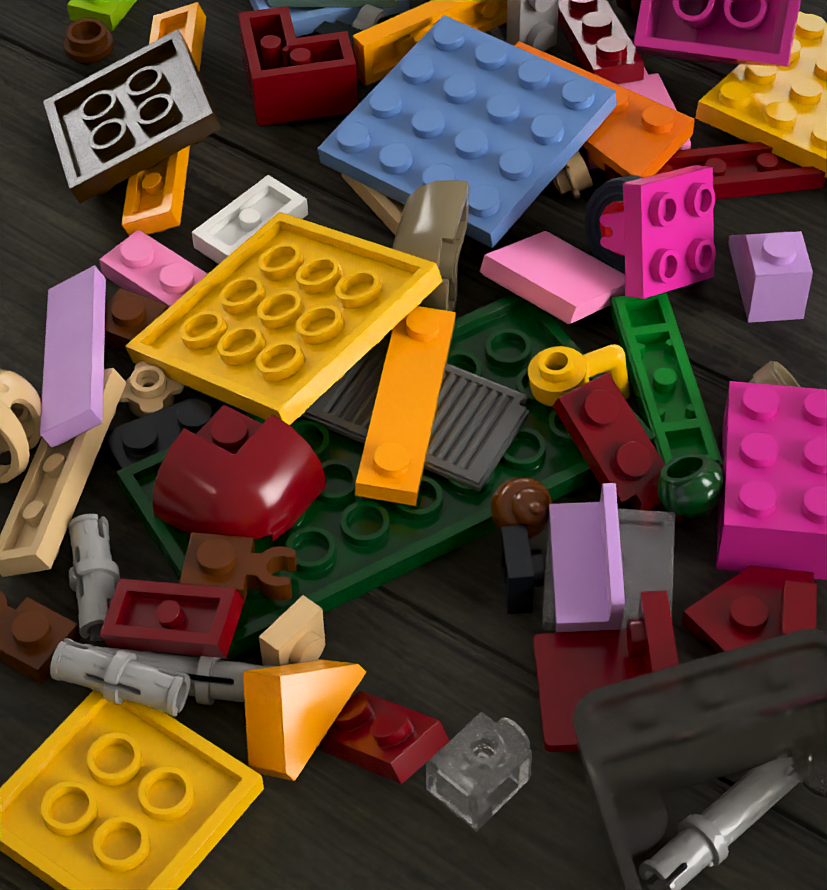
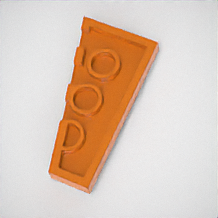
M518 41L514 45L616 91L617 106L582 145L589 151V160L603 171L612 168L622 177L638 175L645 178L653 176L693 135L694 118L523 42Z

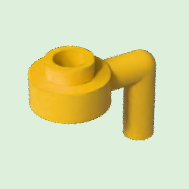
M616 344L605 346L584 355L569 347H551L535 355L528 366L531 392L536 400L547 406L553 407L552 405L559 397L588 383L590 377L603 372L604 374L609 372L625 400L630 395L625 352L622 347Z

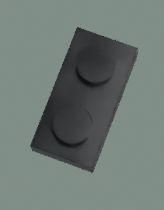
M204 393L198 394L108 430L103 439L105 449L117 470L123 469L169 448L184 428L197 434L221 407L215 398Z

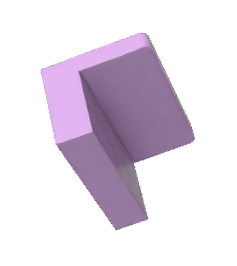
M602 483L600 502L549 504L556 632L618 630L621 628L625 595L616 483Z

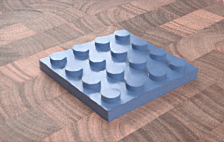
M443 15L317 148L320 163L403 204H406L407 198L418 187L436 180L469 182V219L465 235L493 248L617 106L616 91Z

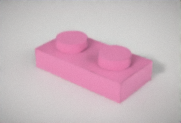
M139 229L99 259L103 276L127 291L166 304L168 308L207 275L206 272Z

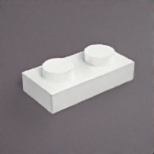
M267 175L192 231L194 248L220 264L278 212L300 219L308 215L307 199L270 175Z

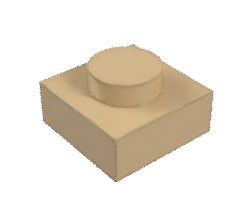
M302 595L259 636L263 666L268 664L280 666L319 659L326 645L323 610L320 606Z

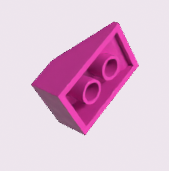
M641 0L633 45L644 55L698 62L789 67L801 0Z

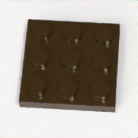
M179 29L43 101L69 189L79 203L95 195H101L110 191L116 184L142 170H148L157 166L163 159L190 145L201 143L210 134L222 129L188 44Z

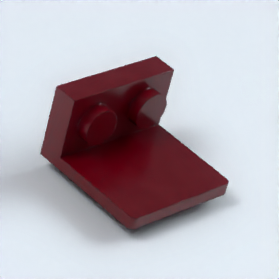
M667 590L641 592L638 617L628 618L626 629L539 633L534 636L533 648L544 749L547 752L678 746L685 700Z

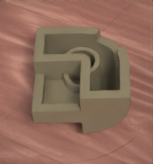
M436 180L418 187L406 200L392 249L437 263L443 280L418 306L455 311L457 304V262L469 219V182Z

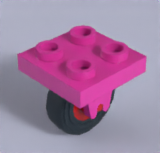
M694 165L645 178L638 175L619 177L608 180L593 192L586 206L584 221L587 242L596 259L625 274L626 296L645 299L714 277L716 249L714 245L713 208L715 205L713 167Z

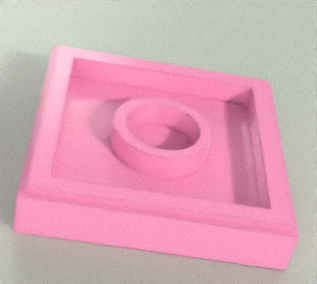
M547 231L485 254L479 271L483 276L567 324L576 322L610 306L611 297L626 295L625 274Z

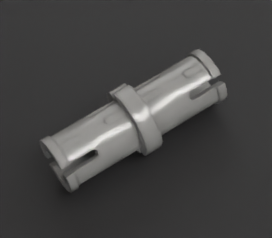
M94 513L83 514L72 519L68 526L73 553V567L69 570V585L76 592L78 600L79 634L84 639L90 636L91 641H104L99 634L116 589L115 586H117L120 579L119 567L112 561L110 553L108 520L104 516L98 519V514Z
M64 638V642L61 641L58 644L50 665L51 678L55 680L66 681L101 692L103 698L112 703L121 704L124 700L166 712L172 716H177V713L182 711L190 689V676L188 674L177 673L140 662L137 659V655L133 652L121 649L114 654L77 643L69 638Z

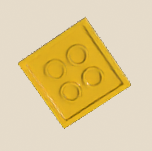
M93 690L0 788V851L55 890H178L264 790L262 775L165 712L124 700L121 704L106 701L101 692Z

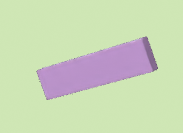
M95 265L48 289L40 435L51 447L58 446L103 422L106 278Z

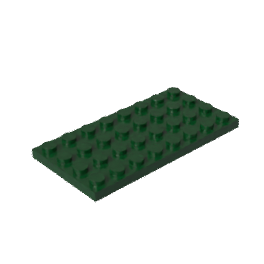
M512 293L455 319L447 363L528 396V400L523 406L529 410V416L480 492L454 479L446 478L424 469L416 506L355 496V484L365 444L329 430L317 422L305 420L301 417L290 424L311 446L320 460L326 478V487L293 526L276 540L272 541L269 536L254 540L256 553H262L269 548L278 546L288 547L296 551V572L277 571L272 574L278 577L285 576L291 578L292 596L288 600L276 601L266 598L259 590L248 589L246 601L243 604L227 655L230 660L259 646V636L302 595L320 606L324 614L497 529L491 514V501L499 486L511 478L528 477L537 480L549 491L552 501L597 480L555 409L540 403L531 392L528 366L533 357L547 348L563 346L573 348L584 355L548 312ZM602 374L590 377L589 382L601 376ZM633 411L653 444L656 436ZM247 412L244 414L262 424L265 422L264 419ZM167 448L116 472L120 488L180 581L190 535L154 516L153 488L158 470L169 450Z

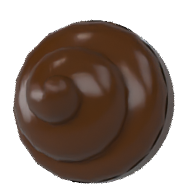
M514 477L502 483L493 495L491 501L492 518L500 531L502 526L527 525L528 538L530 539L539 535L548 526L549 504H552L549 491L542 483L528 477Z

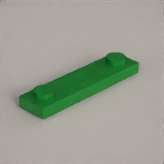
M667 292L645 299L628 297L626 295L611 297L609 311L620 347L625 352L627 371L641 417L645 425L656 436L653 445L666 465L669 461L679 456L699 453L714 460L722 468L723 461Z

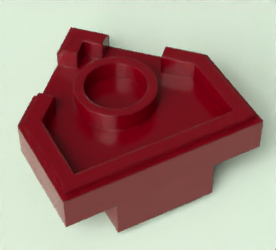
M749 566L683 611L682 624L698 640L704 639L726 660L725 666L743 684L809 691L812 681V651L816 639L817 583H814V572Z

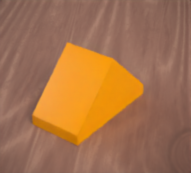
M322 659L243 671L248 766L262 775L295 781L366 674V671L359 664Z

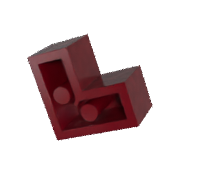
M288 6L238 13L242 59L257 126L332 117L351 113L358 106L356 61L347 31L296 38Z

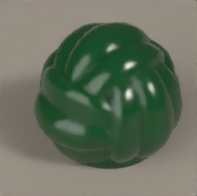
M699 453L682 455L669 461L662 468L661 476L658 479V499L662 507L670 514L682 516L685 519L708 516L711 510L718 506L725 489L724 472L720 465Z

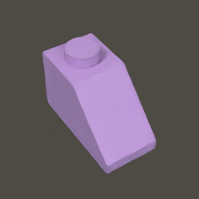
M802 231L729 235L728 244L748 323L804 319L813 270Z

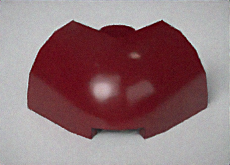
M224 404L197 434L184 428L170 446L158 470L153 488L154 516L190 536L191 532L252 537L254 540L269 536L274 541L293 526L325 489L326 478L322 464L311 446L290 425L273 414L262 424Z

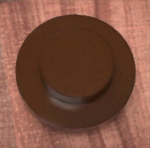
M83 18L71 23L66 30V36L63 40L65 54L70 59L85 64L99 62L108 56L114 47L111 32L106 29L103 22L94 18Z

